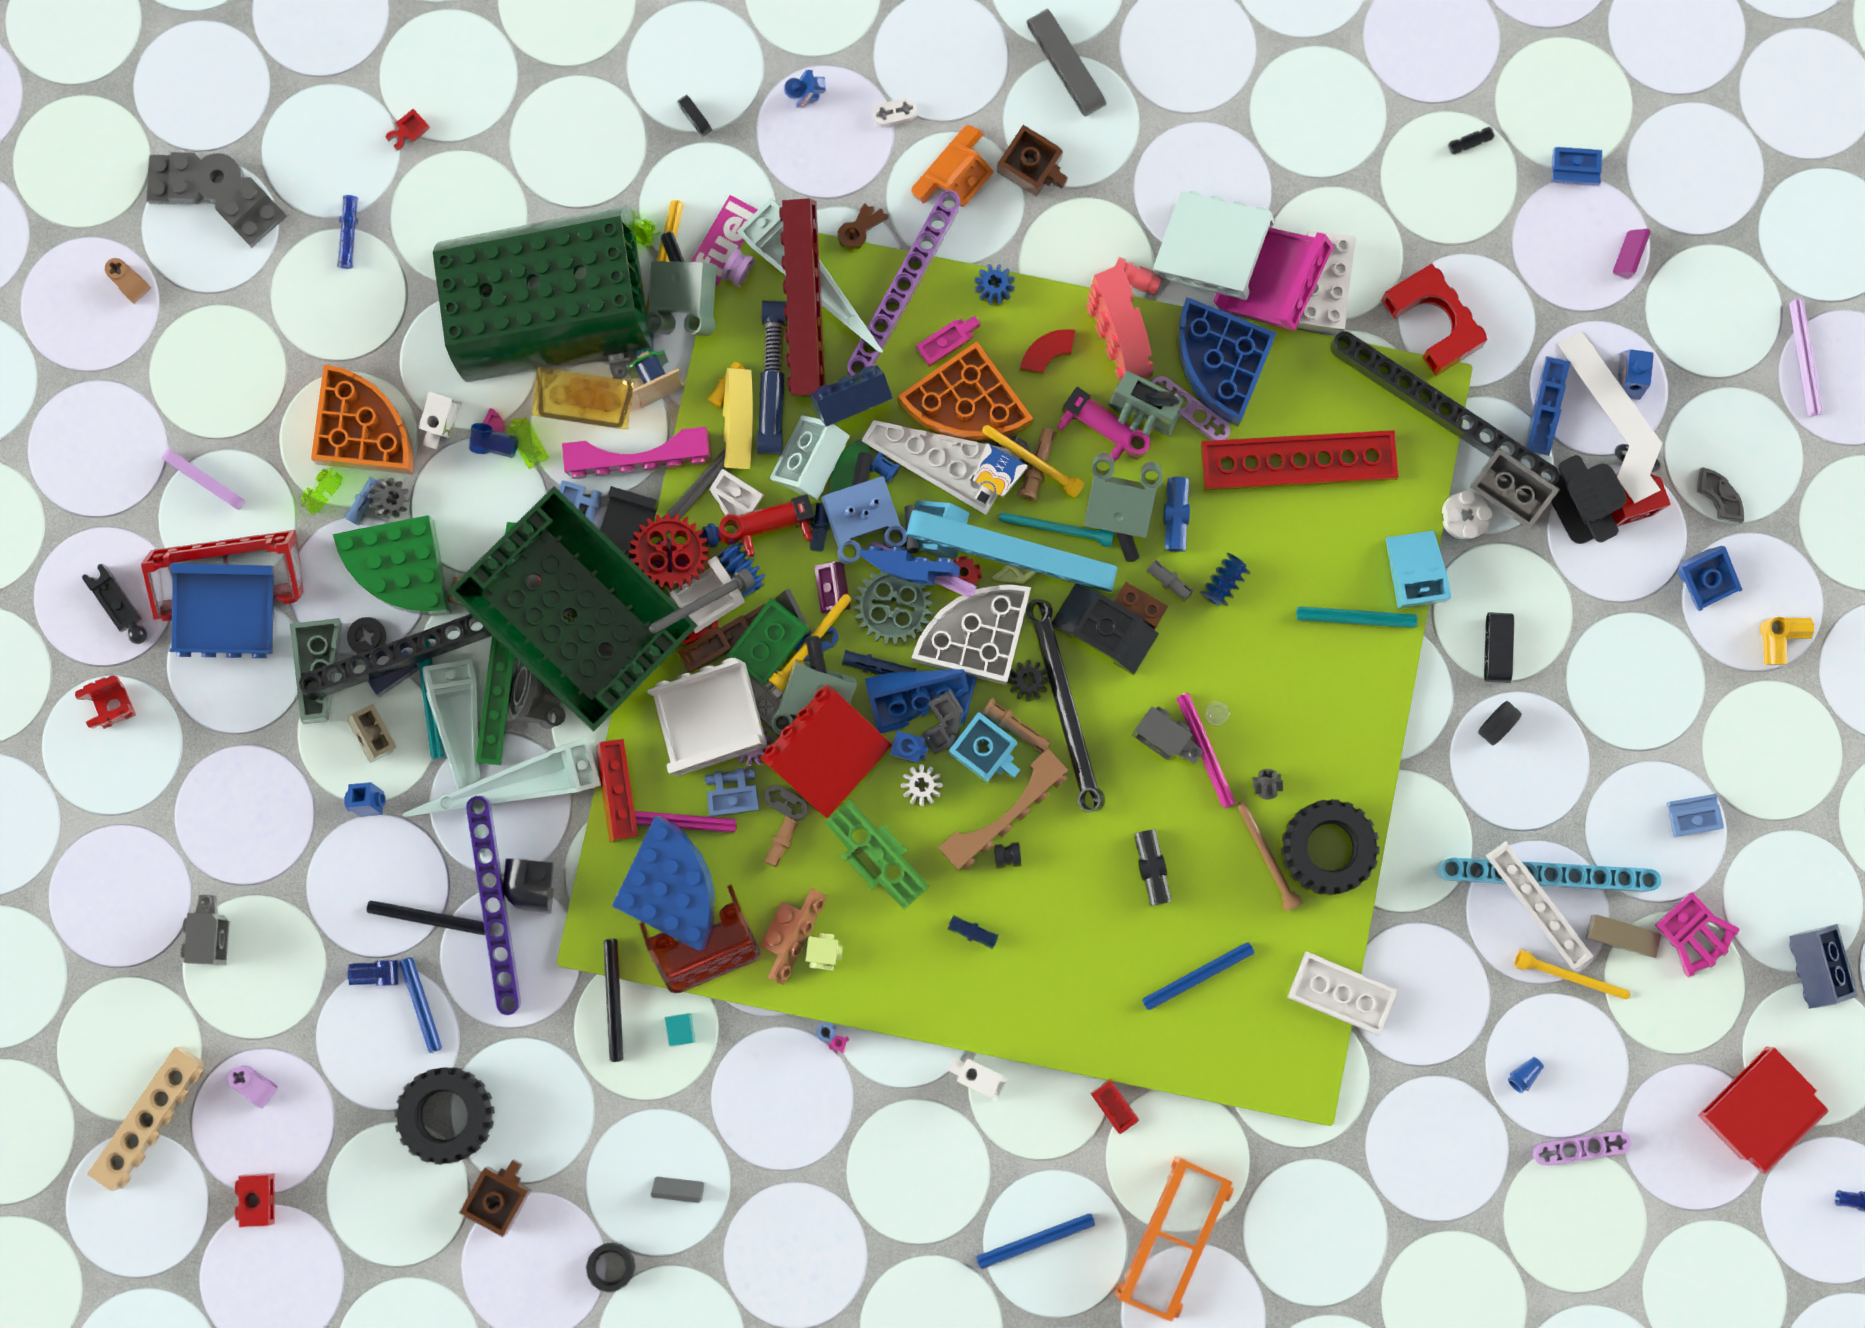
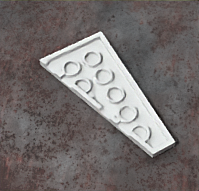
M873 420L861 440L985 515L988 514L998 497L994 493L988 505L975 499L981 485L974 482L973 479L986 444ZM994 446L1011 457L1020 460V457L1010 450Z

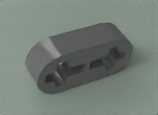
M770 786L764 794L765 801L770 807L793 820H801L808 813L806 802L781 786ZM779 790L781 791L780 796L786 801L784 804L777 800L772 803V798L769 794ZM790 802L793 805H797L799 802L802 804L801 809L804 811L802 814L797 813L794 816L792 815L793 810L787 804Z

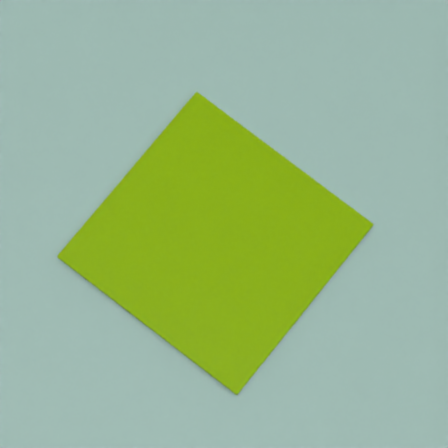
M818 233L820 261L863 323L868 327L909 251L867 242L860 249L848 250L839 244L837 236ZM745 240L739 249L741 254L745 256L750 255L755 258L754 265L749 270V275L743 284L739 283L741 285L739 288L733 285V281L721 279L718 286L715 285L713 312L715 330L710 336H695L673 435L674 437L681 429L706 427L710 433L712 460L705 461L706 463L703 465L683 463L678 468L666 467L656 512L661 519L726 448V442L723 441L725 427L723 404L721 408H718L707 399L719 384V378L722 379L727 368H730L734 362L740 363L745 369H750L752 375L753 422L750 469L726 468L725 470L764 494L755 511L791 501V498L802 496L769 479L781 455L757 454L760 373L764 372V339H766L764 337L765 325L762 324V300L787 301V297L783 292V280H786V277L752 249ZM934 256L888 340L883 353H881L875 364L884 372L893 399L834 423V425L850 435L844 450L852 443L863 439L873 420L934 433L911 418L898 404L897 396L977 341L1033 417V423L1030 427L1012 436H1018L1025 440L1030 448V453L1034 454L1042 428H1048L1057 432L1047 464L1067 477H1078L1084 481L1082 490L1075 498L1065 493L1062 484L1043 473L1045 480L1040 484L1037 502L1024 500L1017 496V491L1021 490L1025 479L1022 474L1004 498L998 495L988 514L985 515L899 464L900 468L890 483L886 482L899 523L905 530V506L916 505L917 500L951 503L970 513L967 521L968 525L1118 567L1112 592L1084 586L1099 592L1112 601H1115L1125 582H1128L1168 606L1155 628L1159 635L1134 675L1115 665L1113 659L1075 636L1069 637L1053 627L1096 784L1105 796L1104 806L1098 811L1086 812L1078 804L1080 791L1050 682L1041 684L1047 688V692L1043 693L1038 690L1041 696L1040 699L1037 700L1031 694V701L1027 702V694H1023L1019 700L1017 699L1019 690L1014 693L1010 692V689L1016 684H1009L1007 681V685H1002L977 678L964 725L960 724L957 739L977 713H981L993 697L998 705L1006 710L1010 709L1014 713V717L1051 741L1046 750L1049 748L1068 769L1067 773L1064 774L1067 779L1057 788L1052 785L1046 791L1049 795L1041 803L1033 802L1028 807L1031 812L1021 821L1016 818L1011 822L1010 825L1013 828L1003 837L998 834L992 840L994 845L1002 844L1004 847L1009 846L1011 843L1019 842L1021 866L1013 867L1006 864L1005 868L997 869L993 845L984 854L979 851L973 857L976 861L967 870L963 868L957 870L940 852L938 847L956 831L959 834L977 831L992 824L1007 813L1025 791L1032 773L1029 766L1041 753L1003 728L1004 732L1018 742L1010 755L1014 757L1011 763L1018 767L1020 772L1014 779L1005 772L1001 775L995 773L989 782L986 783L948 754L952 746L935 755L931 748L928 747L925 760L920 759L919 764L890 757L891 746L836 810L850 799L877 829L885 824L890 829L889 832L901 845L904 844L908 850L901 856L930 887L904 910L880 883L872 890L868 888L869 884L849 862L841 859L849 849L824 823L827 819L763 761L762 765L758 766L756 760L753 759V764L750 767L747 765V758L740 763L738 756L678 777L668 773L666 764L671 762L654 696L648 694L647 690L654 688V685L658 682H672L677 680L679 675L689 673L677 652L688 645L679 644L611 714L606 741L624 739L634 811L710 817L707 792L716 791V784L706 785L705 775L714 774L715 771H722V773L734 772L738 768H744V770L754 769L755 779L746 780V786L756 785L759 810L713 816L736 819L737 827L734 833L681 829L703 855L711 873L715 891L712 933L706 949L699 951L612 907L650 826L637 825L638 837L616 840L610 843L601 786L595 787L558 952L557 965L605 976L603 942L605 939L614 938L618 941L619 979L1094 1078L1111 1079L1118 1083L1332 1126L1335 1122L1352 1025L1291 1000L1287 996L1305 952L1362 974L1429 605L1404 609L1397 608L1385 538L1434 531L1440 549L1444 527L1442 507L1450 495L1460 438L1335 357L1330 350V345L1335 337L1298 329L1294 331L1244 319L1276 332V336L1239 426L1237 427L1227 422L1230 426V434L1226 440L1395 430L1399 476L1397 480L1204 490L1201 441H1210L1211 439L1179 417L1170 436L1164 435L1155 429L1151 431L1149 435L1150 446L1143 457L1139 459L1132 458L1124 450L1119 459L1114 463V472L1111 477L1141 482V468L1145 463L1156 462L1162 468V483L1156 491L1147 537L1133 536L1139 553V559L1133 562L1125 560L1116 532L1113 534L1111 548L1101 546V543H1097V540L1001 522L998 519V515L1004 512L1099 531L1097 528L1084 526L1094 475L1092 463L1097 454L1101 452L1110 454L1116 444L1078 418L1076 420L1072 419L1063 431H1060L1057 426L1065 414L1062 411L1063 405L1076 386L1091 395L1090 398L1117 417H1120V412L1108 405L1112 394L1120 382L1115 372L1117 366L1115 361L1110 360L1106 353L1105 347H1107L1105 339H1100L1097 333L1096 325L1098 323L1095 317L1091 318L1087 311L1086 304L1088 303L1087 298L1089 297L1090 287L1010 271L1008 276H1012L1015 279L1011 284L1015 287L1014 292H1008L1010 299L1005 300L1002 297L1001 305H998L996 299H993L992 305H988L989 298L987 297L981 301L979 299L981 293L975 292V287L978 286L975 283V278L981 277L979 275L980 269L988 272L986 266ZM912 262L909 267L912 270H918L922 265L919 262ZM995 281L991 282L994 288H998L999 284H996ZM902 282L897 287L902 291H906L911 286L906 282ZM1132 296L1133 308L1138 307L1152 353L1148 361L1153 363V376L1145 380L1152 383L1156 377H1166L1203 404L1185 378L1179 360L1177 332L1183 306ZM890 303L886 308L894 312L898 310L899 306L896 303ZM822 306L825 385H832L839 382L840 378L848 376L847 365L861 337ZM976 316L980 322V327L972 332L973 338L929 367L916 349V345L955 319L959 320L962 318L965 322L971 317ZM788 319L787 324L783 326V332H781L783 334L781 336L783 338L781 341L783 348L780 349L783 351L780 353L782 355L780 357L782 359L780 362L782 363L780 366L782 369L780 371L784 373L783 450L801 415L819 419L812 409L811 396H791V392L788 390L787 380L790 377V367L787 366L786 355L789 353V343L785 339ZM883 323L875 326V330L878 332H885L888 329L887 325ZM1056 330H1075L1071 355H1061L1052 359L1046 366L1043 374L1020 370L1023 356L1038 338ZM1337 341L1341 349H1348L1346 341ZM870 344L863 348L866 353H873L876 350ZM1368 344L1466 408L1472 375V366L1470 364L1459 362L1440 375L1435 376L1423 360L1422 354ZM1358 354V359L1361 362H1369L1366 354ZM856 365L852 368V371L858 374L864 367ZM1378 367L1381 375H1389L1387 368ZM1398 380V384L1401 388H1409V384L1407 381ZM1158 383L1155 384L1163 389H1165L1166 387L1165 383H1162L1161 385H1159ZM1419 393V399L1422 402H1429L1427 394ZM1185 398L1181 404L1180 409L1185 408L1187 406V400ZM1439 407V411L1442 415H1449V410L1447 407ZM1196 411L1193 413V419L1197 423H1203L1206 421V414L1202 411ZM1131 413L1130 417L1126 421V423H1128L1129 425L1132 424V420L1135 416L1134 413ZM1211 418L1208 425L1204 428L1208 430L1209 426L1215 429V436L1219 434L1224 436V427L1220 426L1217 428L1212 425L1214 419ZM1146 419L1143 420L1137 430H1144L1147 422ZM1463 419L1459 420V424L1461 427L1463 424ZM1138 439L1131 441V445L1135 449H1142L1144 447L1143 442ZM986 441V442H977V443H982V444L988 443V444L994 446L997 442H996V441ZM869 446L872 460H874L879 451ZM1346 451L1341 454V459L1344 463L1350 464L1353 463L1354 456ZM1366 451L1365 457L1369 462H1376L1378 460V455L1375 451ZM1326 453L1317 455V460L1320 464L1327 465L1330 463V457ZM883 454L884 458H886L893 464H897L896 461L892 460L891 458ZM1296 454L1293 456L1295 465L1304 466L1306 464V459L1303 455ZM1271 456L1269 458V464L1272 467L1278 468L1282 465L1280 457ZM1247 457L1245 459V466L1249 469H1255L1258 466V462L1253 457ZM1224 458L1220 462L1224 470L1228 471L1234 467L1231 459ZM1102 461L1097 464V468L1105 471L1110 468V465ZM869 471L868 481L882 477L875 471ZM1148 471L1145 477L1149 480H1154L1158 477V474L1155 471ZM831 474L818 500L809 498L815 516L813 523L810 524L813 536L812 541L807 542L801 527L796 528V526L751 537L755 555L752 557L746 556L745 559L754 558L751 567H760L756 574L757 576L761 574L766 575L762 580V583L765 584L752 595L743 597L745 603L719 618V627L725 626L741 615L745 616L761 605L766 604L770 598L775 599L786 589L791 590L808 627H810L811 633L827 616L828 613L821 614L814 566L833 561L840 562L837 558L838 547L821 501L824 495L831 493ZM1168 477L1189 478L1188 504H1190L1189 525L1187 526L1185 552H1169L1164 550L1165 524L1163 523L1164 505L1167 502ZM712 484L679 520L683 521L685 517H688L689 526L696 522L695 532L702 530V527L707 526L709 523H714L719 528L720 521L725 516L718 501L710 491ZM726 526L724 528L730 534L735 533L733 526ZM883 529L853 539V541L860 545L861 550H868L873 541L884 545L882 537L886 530ZM668 532L666 537L671 540L670 533ZM897 532L889 533V539L893 543L900 542L901 538ZM681 536L674 539L678 544L687 542L686 538ZM654 537L650 539V542L656 545L660 538ZM720 541L717 547L703 546L709 548V554L704 556L710 560L715 556L717 557L731 545ZM744 546L741 547L740 552L745 551ZM844 547L843 554L845 557L854 558V549ZM921 551L910 553L914 558L923 557L937 562L938 558H944ZM958 551L957 558L967 556L968 559H974V564L980 565L982 578L978 579L979 583L976 589L999 585L1031 587L1027 605L1036 599L1048 601L1053 608L1051 622L1075 583L1040 573L1034 575L1023 585L996 582L992 580V577L1007 566V564ZM860 556L855 563L850 565L844 564L848 594L851 596L850 610L842 611L831 625L837 630L838 642L833 648L823 653L826 669L856 679L857 686L850 705L877 730L865 679L881 674L869 671L864 673L862 669L842 665L845 650L866 656L867 653L872 654V657L917 668L916 671L942 669L912 662V655L922 634L917 630L914 632L915 640L908 635L906 636V644L900 638L898 639L897 646H895L893 639H889L887 645H884L883 637L875 642V633L867 636L866 633L869 628L860 629V624L863 620H856L855 616L861 613V611L854 610V606L859 605L860 602L855 601L854 596H862L857 588L866 587L863 579L871 581V572L877 576L880 575L879 568ZM1156 559L1172 573L1175 571L1180 580L1191 589H1194L1185 602L1170 589H1164L1162 587L1163 584L1147 572L1149 566ZM708 563L703 564L705 571L710 568ZM965 569L960 570L959 574L965 577L969 572ZM935 583V586L927 585L923 592H931V596L926 598V600L933 601V605L926 607V609L932 611V615L925 616V618L930 623L942 608L962 596V594ZM664 585L662 591L669 597L670 594L666 589L668 585ZM673 585V590H676L678 588L677 585ZM881 586L877 590V594L880 597H887L891 592L887 586ZM904 591L900 597L903 601L910 602L915 596L911 591ZM872 600L873 604L888 605L890 607V611H894L896 607L906 609L911 612L915 610L913 607L897 606V601L892 600L891 604H885L878 600ZM1036 604L1033 608V615L1040 621L1042 620V614L1039 606ZM1301 606L1417 615V626L1415 628L1302 621L1296 619V609ZM875 610L872 613V618L876 621H881L886 616L883 610ZM1025 610L1011 669L1019 671L1017 668L1018 662H1021L1023 667L1026 668V661L1031 660L1032 668H1034L1037 662L1040 663L1039 672L1046 668L1034 624L1027 618ZM901 614L896 618V623L901 626L907 625L910 621L909 617L905 614ZM711 624L706 627L708 630L712 628ZM921 624L923 631L927 627L925 624ZM826 631L821 639V643L823 641L831 643L834 634H828ZM796 647L779 668L781 671L796 654ZM724 655L705 666L716 667L722 665V661L729 658ZM699 669L691 672V675L700 672ZM1009 673L1008 679L1016 677ZM1047 673L1041 678H1048ZM1032 676L1023 677L1025 686L1029 687L1030 684L1032 686L1035 684L1032 682ZM1184 693L1190 694L1234 797V805L1227 808L1222 807L1201 756L1194 764L1179 756L1166 760L1131 736L1151 706L1155 709L1157 706L1163 708L1170 714L1168 718L1174 722L1179 720L1187 725L1177 697ZM930 709L929 714L923 717L921 715L909 721V725L881 734L893 745L897 731L924 738L922 733L937 725L940 721L936 718L934 711ZM761 720L762 727L767 730L765 737L771 736L773 739L767 745L774 744L779 737ZM980 742L977 744L979 753L983 754V751L985 753L989 752L987 750V743L983 742V745H981ZM921 764L924 765V773H927L929 767H933V772L930 776L940 774V778L934 781V783L943 784L942 788H934V790L941 794L938 798L931 794L930 796L934 803L929 804L927 798H925L924 807H920V799L918 798L913 805L910 804L913 795L907 798L903 796L910 788H901L902 783H910L903 778V775L908 774L912 777L911 767H914L916 772L920 773L919 765ZM1263 769H1272L1277 774H1281L1283 791H1277V796L1274 799H1262L1259 794H1255L1252 778L1258 777V772ZM922 779L918 780L919 784L915 783V787L919 788V792H925V788L928 789L929 784H925ZM738 781L725 782L724 789L738 788ZM773 785L781 786L800 797L808 806V813L805 818L795 820L799 825L789 842L791 846L789 849L786 848L778 868L763 861L773 843V836L777 835L784 818L787 817L770 807L765 801L764 794ZM777 790V792L769 794L772 798V803L777 800L784 804L786 800L780 796L781 791ZM1087 792L1085 803L1089 808L1093 809V798ZM1337 799L1340 802L1353 804V807L1356 809L1360 808L1365 812L1364 816L1368 820H1372L1374 824L1372 828L1375 833H1378L1379 837L1377 846L1380 847V853L1376 856V861L1378 862L1376 867L1370 872V877L1357 888L1336 895L1317 894L1310 889L1306 890L1301 887V883L1294 881L1290 876V870L1286 869L1283 863L1285 862L1284 855H1281V848L1283 847V841L1281 840L1289 820L1299 810L1321 800ZM790 802L787 804L793 810L792 815L794 816L797 813L802 814L804 811L801 809L802 804L799 802L797 805H793ZM1239 802H1245L1291 891H1295L1296 895L1299 894L1303 904L1285 912L1281 904L1283 903L1281 899L1283 895L1237 809ZM1325 824L1317 827L1309 836L1307 843L1308 854L1313 863L1319 868L1328 871L1344 867L1349 862L1353 852L1352 841L1347 832L1334 824ZM857 829L854 831L853 840L855 842L863 843L866 841L867 833L865 830ZM1152 829L1156 831L1160 853L1164 856L1167 868L1166 880L1171 895V902L1150 906L1145 881L1141 878L1138 865L1139 854L1134 839V833ZM860 848L854 853L876 878L882 873L878 866ZM892 865L887 868L886 875L889 879L895 880L900 877L901 870L898 866ZM813 888L827 895L823 909L816 918L813 930L803 945L801 954L797 957L792 967L789 978L782 985L768 978L778 955L760 945L782 901L801 910L810 890ZM820 933L833 934L834 940H839V945L843 946L841 961H836L833 970L809 968L810 962H806L809 936L819 938ZM1246 942L1252 945L1254 949L1253 955L1151 1010L1145 1008L1142 1002L1144 997Z

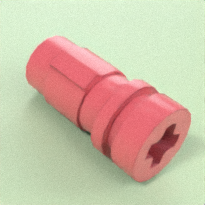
M1119 257L1115 266L1122 265L1129 284L1140 291L1155 295L1162 278L1154 275V271L1142 266L1138 268L1133 265V262L1127 263L1126 259Z

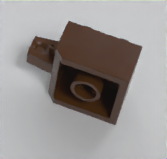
M1024 124L997 163V173L1036 197L1044 185L1050 186L1052 183L1063 189L1068 181V177L1059 171L1061 167L1058 166L1063 156V150ZM1029 158L1034 160V163H1028L1026 159L1029 161Z
M513 1159L506 1170L501 1168L499 1172L489 1166L484 1167L459 1214L501 1237L508 1235L532 1191L519 1183L521 1178L517 1174L523 1164ZM498 1196L500 1198L498 1201H501V1204L493 1207L491 1204L493 1201L490 1202V1199Z

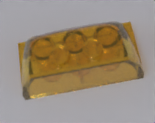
M537 367L531 415L628 430L635 381L572 370Z

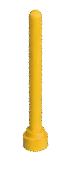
M985 425L982 431L985 435L1062 484L1066 494L1075 498L1082 490L1084 481L1078 477H1067L991 426Z
M844 594L810 636H819L821 639L850 603L851 596L849 594ZM806 642L782 672L779 670L777 674L774 673L768 680L783 693L795 659L803 661L808 655Z
M1520 949L1517 953L1514 967L1526 971V969L1531 970L1533 968L1625 1000L1631 996L1630 992L1626 989L1537 960L1529 951Z

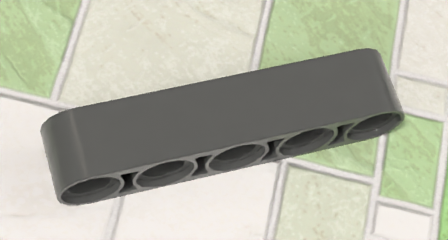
M1046 8L1027 19L1026 23L1031 34L1082 115L1087 117L1106 106V100L1051 11Z

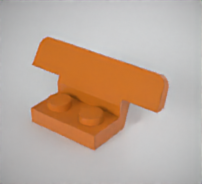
M971 125L963 127L913 185L911 192L914 197L925 204L940 187L946 191L956 192L960 198V206L965 207L994 173L979 153L972 150L984 135L982 131Z

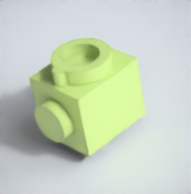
M820 933L819 938L809 936L806 962H810L809 968L833 970L836 961H841L843 946L839 945V940H834L833 934Z

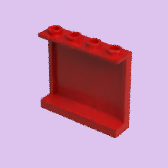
M826 684L816 692L814 699L799 711L797 718L783 729L781 736L774 744L766 748L764 755L760 759L808 801L815 810L828 819L889 750L892 744L837 691Z

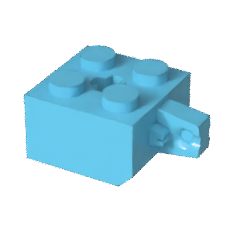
M980 712L977 713L948 751L949 755L986 783L989 782L995 773L1001 775L1005 772L1014 779L1020 772V769L1011 763L1014 757L1010 755L1018 742ZM980 742L981 745H983V742L987 743V750L989 752L985 753L983 751V754L979 753L977 744Z

